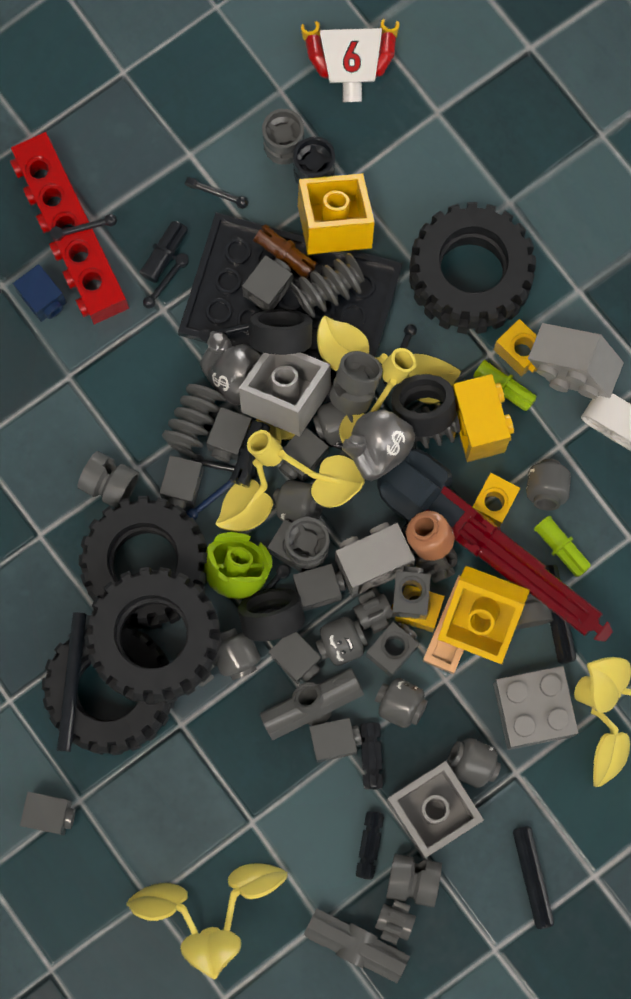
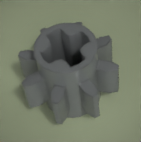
M453 548L449 554L436 561L425 560L419 556L416 558V567L424 569L423 574H431L434 583L455 574L452 567L457 564V555Z
M373 590L359 595L358 601L360 604L354 606L353 610L362 630L371 627L375 634L388 628L387 619L392 617V609L384 593L375 596Z
M394 900L393 906L383 904L375 925L376 929L383 931L381 939L393 944H397L399 938L408 940L416 919L415 915L408 913L411 905L398 900Z

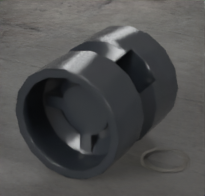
M309 137L297 144L293 154L294 176L297 184L299 185V179L335 176V152L327 140L321 137Z

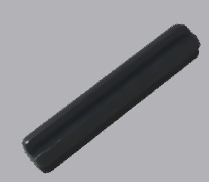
M546 565V570L560 580L557 565ZM552 611L554 621L550 622L557 660L560 664L571 663L576 660V652L570 625Z
M530 826L516 828L513 830V836L535 927L537 929L554 926V919L532 828Z

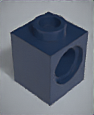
M39 264L13 283L17 293L40 322L46 318L52 319L63 310V305L67 303L63 293Z

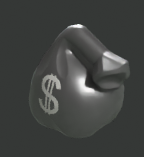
M212 331L207 341L208 349L200 360V366L217 392L222 394L228 402L241 405L239 387L262 353L246 344L232 346L231 341L224 333Z
M386 410L368 412L356 421L352 435L343 442L342 450L353 459L361 476L365 480L373 481L384 476L404 461L414 444L415 433L409 423L400 419L392 412Z

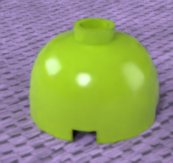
M227 532L217 535L214 542L210 543L206 550L207 563L203 565V571L206 573V581L209 586L218 594L232 599L248 598L258 592L265 584L272 568V557L261 542L257 546L249 541L251 536L244 533Z

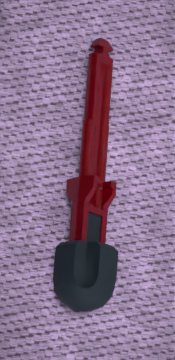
M411 449L403 462L377 479V487L381 499L405 521L410 522L415 515L424 511H435L443 515L453 529L455 541L476 557H480L513 584L530 590L529 593L582 635L586 637L589 632L595 631L597 635L594 640L606 642L612 635L613 630L608 621L604 626L600 624V618L603 616L601 611L546 570V565L504 534L496 524L450 490L449 486L453 481L451 470L430 454L420 449Z

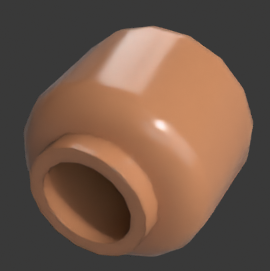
M424 511L415 515L407 525V541L419 557L429 561H436L449 554L453 548L455 540L453 529L443 515L435 511Z

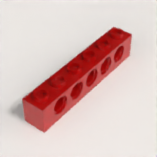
M46 132L11 147L15 159L10 160V163L17 178L24 176L28 186L23 188V191L30 205L37 204L41 214L36 215V218L43 233L49 232L54 227L62 228L68 224L77 226L89 223ZM39 170L48 171L47 175L43 178L37 179L33 177ZM50 198H61L60 203L56 206L46 205ZM93 229L64 235L62 240L49 243L56 260H64L67 270L62 271L69 288L76 287L81 296L75 301L83 318L90 315L95 325L129 309L126 298ZM79 252L88 254L87 258L82 262H74L72 260L74 255ZM92 280L102 282L96 290L86 289L87 283Z

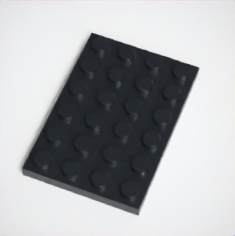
M215 213L178 330L179 336L202 342L199 338V332L202 329L214 331L249 323L252 315L264 311L244 297L242 285L265 255L273 261L276 259L274 255L253 241L260 229L263 230V225ZM271 228L285 240L295 242L297 249L313 261H316L318 265L314 271H317L321 276L322 266L328 265L334 270V260L340 259L345 263V254L350 253L359 265L365 282L361 283V294L350 288L349 300L345 299L341 294L337 295L338 306L327 300L326 312H323L318 306L314 307L315 317L309 316L312 319V344L309 349L301 353L323 361L317 345V330L321 319L327 316L332 320L348 323L359 329L368 340L369 354L376 358L403 264L355 250L307 254L304 236ZM291 269L290 273H292L293 284L299 288L298 280L301 276ZM290 287L273 309L293 310L307 314L299 304L292 287ZM249 330L226 335L231 341L232 346L240 344L250 346ZM330 368L331 378L335 379L337 371Z

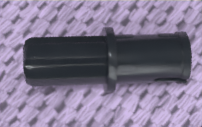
M178 221L170 223L159 243L153 244V252L139 271L144 278L153 283L158 282L159 277L170 260H175L176 256L174 253L188 233V228Z
M253 421L251 423L243 447L239 449L240 455L232 476L229 481L237 485L243 484L242 486L246 488L250 487V482L256 469L253 465V461L256 458L247 449L248 439L259 430L270 432V426L260 421Z

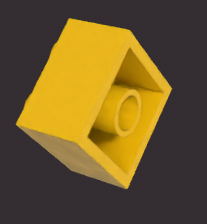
M363 173L299 179L298 210L307 254L372 248L375 222Z
M492 374L454 383L452 388L455 393L456 412L460 425L459 436L467 462L505 453L508 443L511 441L510 434L514 433V427L510 415H504L501 403L505 402L501 383H495Z
M465 566L437 640L502 664L530 590Z

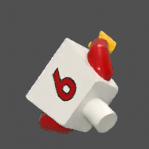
M385 19L381 20L380 28L320 30L319 22L315 21V30L306 31L304 24L301 25L302 37L306 43L310 62L321 77L329 79V83H343V102H362V82H374L375 77H380L385 73L395 54L396 38L400 25L398 21H396L395 28L393 29L385 27Z

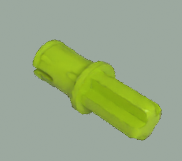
M487 360L482 361L473 377L478 378L492 374L495 383H501L506 399L524 411L529 410L536 400V395L514 381L512 374L507 376L488 363Z
M550 515L534 528V531L553 550L551 554L553 556L557 555L574 576L579 577L591 567L589 561L572 543V536L568 538Z

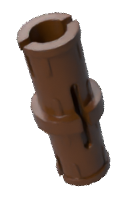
M267 224L263 225V230L260 229L253 241L265 248L276 258L282 260L301 277L308 279L309 274L315 270L318 263L297 249L295 242L285 240L269 228Z

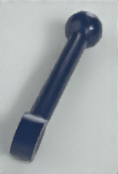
M228 481L197 507L188 509L186 514L196 520L198 513L235 485V483Z

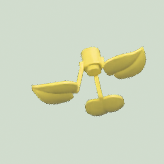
M327 316L321 319L317 330V345L323 361L330 364V368L337 371L341 358L349 352L361 351L369 354L368 340L359 329L348 323L332 320ZM405 348L395 349L389 357L383 353L376 359L382 364V378L387 382V386L370 412L378 411L391 389L406 378L421 374H431L442 377L453 386L461 371L438 358L425 354H413ZM432 398L417 399L426 404H435L440 402L439 400ZM364 413L352 415V423L347 415L343 418L339 426V435L342 443L352 435L356 421Z
M256 418L255 421H260L270 426L269 433L265 430L256 431L249 437L247 442L248 451L256 458L253 461V465L257 469L261 484L251 479L249 488L243 487V484L233 485L224 498L220 516L215 524L221 529L234 532L247 531L262 524L269 516L273 507V499L264 493L268 488L262 466H276L282 459L311 478L316 479L311 488L312 497L319 505L326 508L338 507L349 501L362 489L365 479L361 476L354 461L341 455L325 458L320 465L319 473L312 471L289 456L281 446L282 440H290L295 434Z
M607 657L588 663L587 667L590 677H582L574 691L575 699L592 707L591 714L599 717L610 729V733H606L601 737L595 751L593 786L596 788L609 782L622 770L627 762L630 751L629 736L624 732L618 733V727L604 714V712L614 708L622 694L631 696V689L626 688L631 678V666L627 660L620 657Z
M260 863L247 864L235 869L228 877V885L234 888V890L230 894L224 930L209 927L198 933L186 906L182 904L187 900L188 893L183 887L176 884L160 883L148 886L134 894L126 904L135 916L149 921L168 918L176 910L181 912L192 934L182 941L181 953L192 966L215 980L221 970L227 966L228 962L241 949L240 938L230 932L237 897L240 894L247 899L263 897L278 888L287 879L288 873L281 868Z

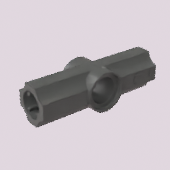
M350 668L320 684L313 682L301 684L295 689L291 698L261 712L260 717L272 740H275L305 724L315 726L325 723L330 718L333 710L363 696L364 692L354 671Z
M316 909L304 933V936L308 937V939L335 951V955L362 969L366 967L395 983H398L410 958L405 952L379 941L376 935L352 923L348 925L319 909Z

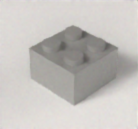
M545 323L541 324L528 360L537 368V373L549 381L551 388L560 392H568V389L575 390L591 399H596L597 396L611 397L624 364L601 334Z
M301 352L288 355L263 353L239 387L241 412L300 437L331 390L330 364Z
M388 522L382 523L370 530L371 535L359 540L357 536H354L339 544L340 549L335 551V563L339 571H341L343 580L352 598L395 579L396 571H403L404 567L414 566L415 558L398 523L389 526Z
M563 666L496 679L493 683L507 750L571 738L578 734Z
M446 761L387 798L388 804L423 859L484 821Z

